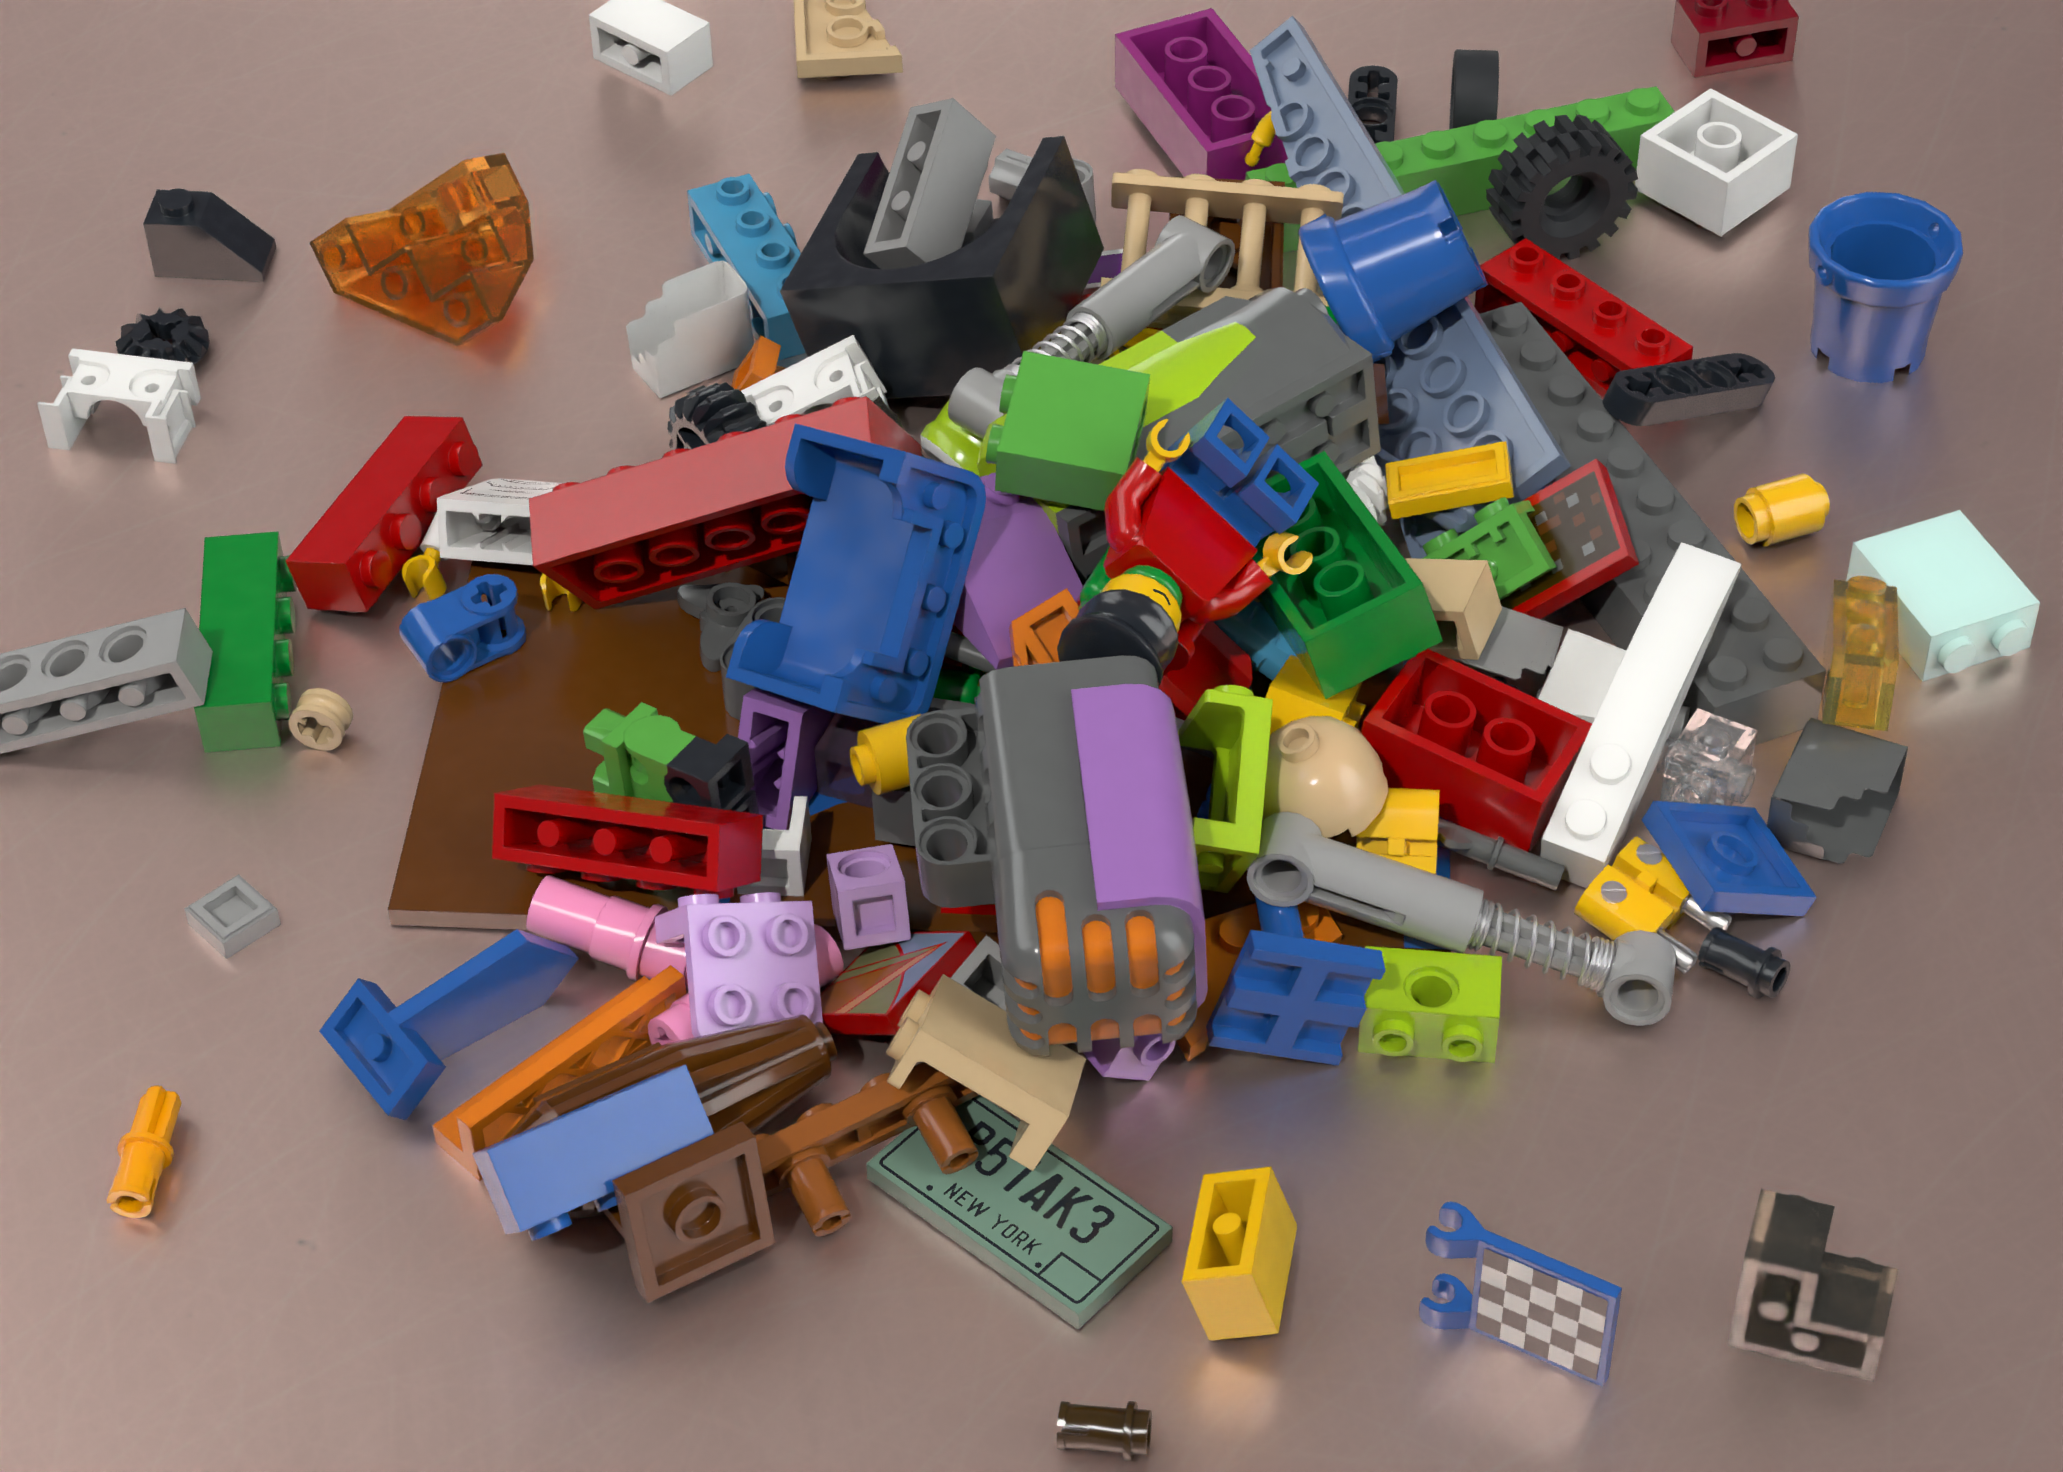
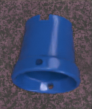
M1436 180L1336 221L1333 217L1324 214L1302 225L1298 230L1310 267L1338 325L1346 336L1372 353L1373 363L1393 354L1392 350L1396 339L1466 296L1488 285L1472 247H1469L1462 232L1463 228L1443 189Z
M1864 192L1840 197L1821 208L1809 226V265L1815 273L1813 321L1810 334L1811 352L1817 358L1818 350L1820 349L1823 354L1828 356V370L1837 376L1857 382H1890L1894 379L1895 369L1903 368L1910 364L1909 374L1918 369L1925 357L1928 337L1942 293L1948 289L1954 279L1963 256L1961 232L1947 214L1926 201L1899 193Z

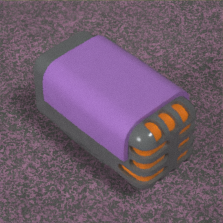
M1124 655L1005 667L993 670L980 678V693L977 697H974L975 707L937 710L924 713L914 719L907 728L906 743L915 847L923 895L931 903L940 907L957 908L995 904L1007 1023L1011 1036L1017 1046L1031 1055L1050 1056L1049 1045L1077 1042L1078 1053L1091 1052L1092 1041L1119 1038L1120 1048L1135 1047L1134 1036L1161 1034L1162 1044L1181 1039L1192 1028L1197 1008L1205 1001L1208 990L1205 918L1191 810L1175 711L1171 699L1159 689L1155 667L1146 659Z

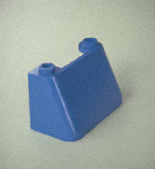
M795 423L785 460L786 478L792 489L813 497L780 621L778 623L763 619L755 620L746 625L735 642L726 678L834 713L884 724L913 715L927 713L933 699L986 504L985 485L978 475L962 468L909 452Z

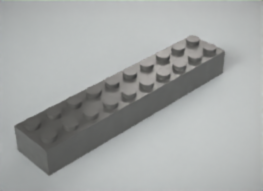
M1522 302L1479 314L1571 465L1545 486L1551 485L1594 459H1598L1608 470L1639 565L1579 597V599L1614 644L1621 649L1627 650L1681 542L1727 559L1735 560L1624 425L1604 408L1600 396ZM1742 568L1682 706L1690 707L1685 735L1706 762L1803 730L1810 717L1818 719L1826 676L1825 668Z

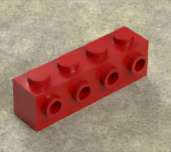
M1526 238L1480 265L1488 285L1475 292L1474 307L1478 314L1522 302L1595 392L1603 398L1615 374L1619 371L1692 360V345Z
M404 416L286 559L285 562L307 609L347 611L350 613L368 612L378 601L382 592L423 542L437 512V498L465 488L483 466L477 447L473 443L463 417Z
M542 784L494 793L492 859L525 863L526 870L530 872L561 873L566 870L581 872V878L589 881L610 882L626 878L637 880V887L643 889L670 890L680 886L693 888V895L717 894L719 899L733 897L734 888L761 881L763 815Z

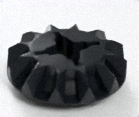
M159 308L157 313L151 316L137 314L136 323L121 326V338L115 341L118 354L190 362L194 365L205 356L210 344L208 331L205 329L201 317L188 316L183 308L177 309L172 313H164ZM172 339L173 344H170L167 340Z

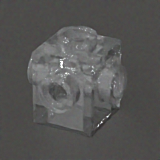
M1697 708L1679 738L1670 736L1660 753L1656 766V772L1664 775L1660 801L1732 806L1734 802L1743 804L1750 794L1756 777V768L1752 767L1758 730Z

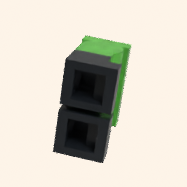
M643 702L628 716L608 708L603 709L583 730L586 748L604 756V761L596 768L592 778L595 792L759 814L756 791L751 789L755 783L747 741L726 734L717 744L711 743L682 731L675 720L667 716L658 715L656 708Z

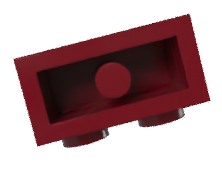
M1676 0L1671 43L1694 78L1793 61L1799 16L1788 0Z

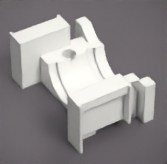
M854 335L741 390L745 395L746 401L756 406L757 415L761 420L767 422V426L774 424L780 417L802 414L807 409L816 405L833 404L835 401L846 397L865 396L896 422L890 412L884 394L887 390Z
M72 348L68 357L73 376H60L63 388L54 403H37L48 448L70 451L91 413H95L101 400H111L122 403L132 409L141 419L143 426H147L154 461L176 464V457L190 430L196 427L191 405L197 406L201 397L194 364Z

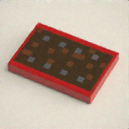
M1594 459L1523 500H1529L1535 511L1529 514L1528 517L1557 567L1502 599L1500 603L1502 607L1542 619L1639 565L1608 470L1598 459Z

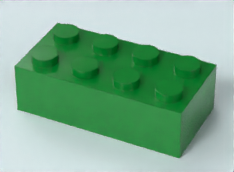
M1323 451L1298 463L1319 485L1297 523L1283 531L1299 536L1294 543L1288 545L1285 549V562L1293 554L1299 551H1306L1312 553V563L1301 574L1292 575L1278 571L1270 577L1273 584L1257 598L1318 689L1327 699L1343 690L1358 685L1360 682L1402 661L1415 657L1418 653L1443 640L1423 583L1327 453ZM1280 473L1264 480L1275 492L1286 493L1291 490L1288 480ZM1273 531L1258 542L1255 547L1257 552L1252 558L1256 563L1263 559L1265 541L1269 536L1277 533L1276 531Z

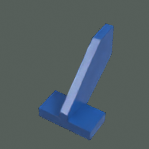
M516 929L398 1007L392 1003L376 983L358 978L319 1032L388 1116L407 1120L446 1068L442 1062L443 1059L542 1007L579 958L566 945Z

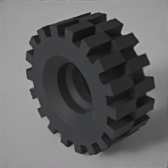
M1577 114L1572 122L1567 115L1555 116L1554 126L1549 127L1544 120L1533 125L1535 134L1529 138L1523 132L1513 140L1518 147L1512 153L1505 149L1498 157V161L1503 167L1501 170H1491L1488 180L1494 188L1486 189V199L1491 204L1489 209L1493 217L1514 244L1526 238L1557 259L1564 253L1568 260L1580 257L1579 249L1584 246L1590 252L1601 246L1597 238L1602 234L1606 233L1612 237L1619 229L1614 223L1618 217L1627 219L1632 209L1626 200L1636 199L1638 188L1634 185L1633 181L1638 180L1636 169L1631 165L1633 162L1599 122L1594 120L1591 123L1587 116ZM1571 177V179L1562 189H1560L1554 194L1548 195L1552 188L1555 187L1559 182H1561L1565 178Z

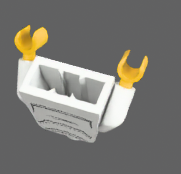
M498 478L438 497L437 512L420 547L424 554L409 559L401 570L403 580L412 598L418 595L422 587H424L431 601L445 593L447 589L446 582L438 565L440 561H446L448 558L533 565L529 498L552 492L555 486L562 483ZM542 574L540 586L548 611L552 609L553 599L561 594H567L571 611H576L582 604L581 599L545 574Z

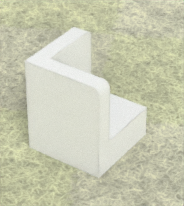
M794 796L789 830L763 829L761 881L737 887L738 894L777 892L781 896H804L812 840L808 796Z

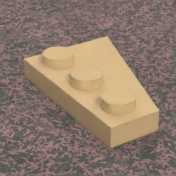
M793 0L797 78L829 79L834 76L903 73L902 54L896 45L890 46L885 38L884 27L878 19L873 20L866 10L865 0Z

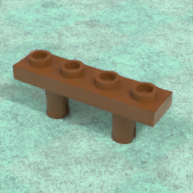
M921 1062L913 1067L900 1089L887 1083L891 1073L888 1072L874 1077L861 1088L859 1093L836 1104L822 1103L805 1111L798 1118L797 1123L772 1135L766 1133L755 1135L767 1198L786 1188H790L815 1236L820 1237L831 1234L845 1226L850 1221L851 1214L828 1168L914 1126L918 1127L942 1173L947 1175L958 1172L968 1167L977 1159L978 1150L958 1115L955 1106L979 1094L929 1064Z

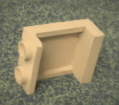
M943 974L930 995L918 990L904 1011L898 1023L900 1028L886 1051L887 1055L896 1060L887 1083L900 1089L915 1064L923 1061L1021 1119L1009 1157L1034 1171L1070 1115L1086 1058L1062 1044L1049 1045L1050 1056L1029 1054L1018 1047L1011 1036L1005 1010Z

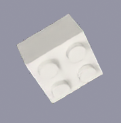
M1710 88L1640 136L1637 162L1638 180H1635V186L1639 192L1654 199L1661 205L1722 236L1790 188L1798 134Z

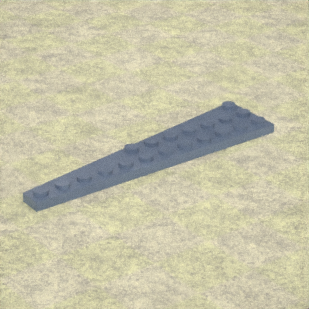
M1293 15L1249 50L1266 104L1271 108V120L1276 135L1283 142L1288 157L1285 164L1289 177L1296 183L1297 188L1307 184H1318L1329 188L1331 191L1342 192L1344 199L1341 218L1405 193L1305 28ZM1468 296L1396 339L1392 350L1393 354L1373 363L1384 364L1389 414V424L1378 425L1380 448L1397 459L1406 460L1506 441L1510 456L1514 497L1507 499L1509 504L1521 502L1532 496L1571 466ZM1495 501L1475 504L1472 506L1475 510L1479 511ZM1422 514L1398 518L1411 558L1422 559L1427 556L1422 546L1447 531Z

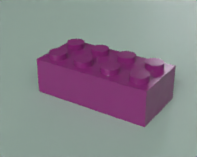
M1212 8L1115 34V88L1184 177L1191 174H1203L1215 179L1246 180L1247 171L1285 163L1288 159L1283 142L1275 133L1271 146H1264L1257 165L1249 166L1245 163V157L1250 152L1254 143L1251 135L1260 120L1271 111V108L1266 104L1251 55Z

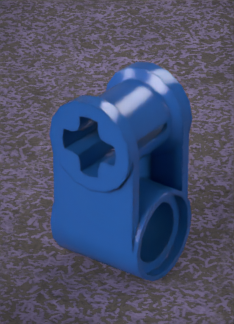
M487 574L477 577L467 585L441 597L418 604L403 617L399 626V635L428 676L436 682L457 680L481 665L514 653L524 644L527 632L523 620L516 615L514 608L518 600L517 588L511 579L499 574ZM483 594L486 595L487 602H482L481 596ZM501 630H506L507 635L505 638H502Z

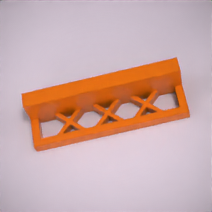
M670 965L650 980L645 976L640 978L433 1124L436 1143L477 1180L481 1181L483 1178L472 1153L500 1142L534 1106V1097L652 1045L648 1034V1024L652 1018L669 1009L674 1001L686 995L684 975Z

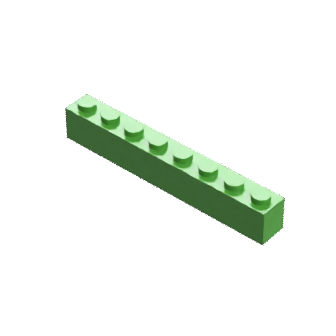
M1657 86L1637 88L1626 93L1597 99H1585L1578 103L1549 109H1537L1521 115L1497 120H1484L1473 125L1444 131H1431L1425 135L1391 142L1384 141L1375 145L1405 193L1436 180L1443 189L1456 216L1488 210L1491 207V204L1486 199V189L1494 188L1488 180L1491 170H1501L1503 167L1498 161V157L1504 149L1512 153L1518 147L1513 140L1522 132L1529 138L1535 134L1533 125L1543 120L1549 127L1554 126L1555 116L1567 115L1572 122L1576 114L1587 116L1591 123L1596 120L1633 162L1631 165L1637 171L1640 136L1675 113V111ZM1278 163L1266 168L1246 172V180L1285 182V187L1297 188L1296 183L1289 177L1285 163ZM1571 177L1565 178L1564 180L1559 182L1555 187L1552 188L1548 195L1554 194L1560 189H1562L1568 183ZM1284 223L1283 253L1298 250V230L1300 229V224Z

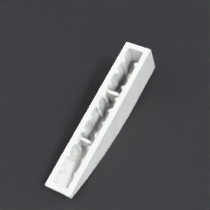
M1682 542L1677 549L1615 673L1542 837L1540 857L1565 866L1561 879L1587 888L1608 864L1610 866L1613 865L1741 570V563Z

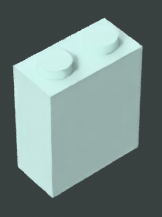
M1961 510L1853 542L1845 588L1922 682L1948 673H1957L1967 667L2002 656H2010L2030 648L2040 602Z

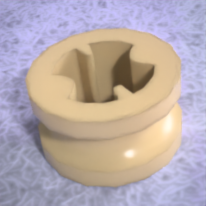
M308 689L302 693L297 708L293 710L289 718V729L297 740L310 748L322 751L334 750L341 744L345 731L353 720V712L348 702L340 695L327 689Z

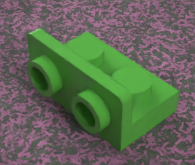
M1503 497L1476 512L1473 516L1478 525L1459 536L1455 528L1422 546L1427 554L1422 559L1487 560L1500 601L1557 567L1528 517L1529 514L1535 511L1529 500L1509 504L1507 498Z

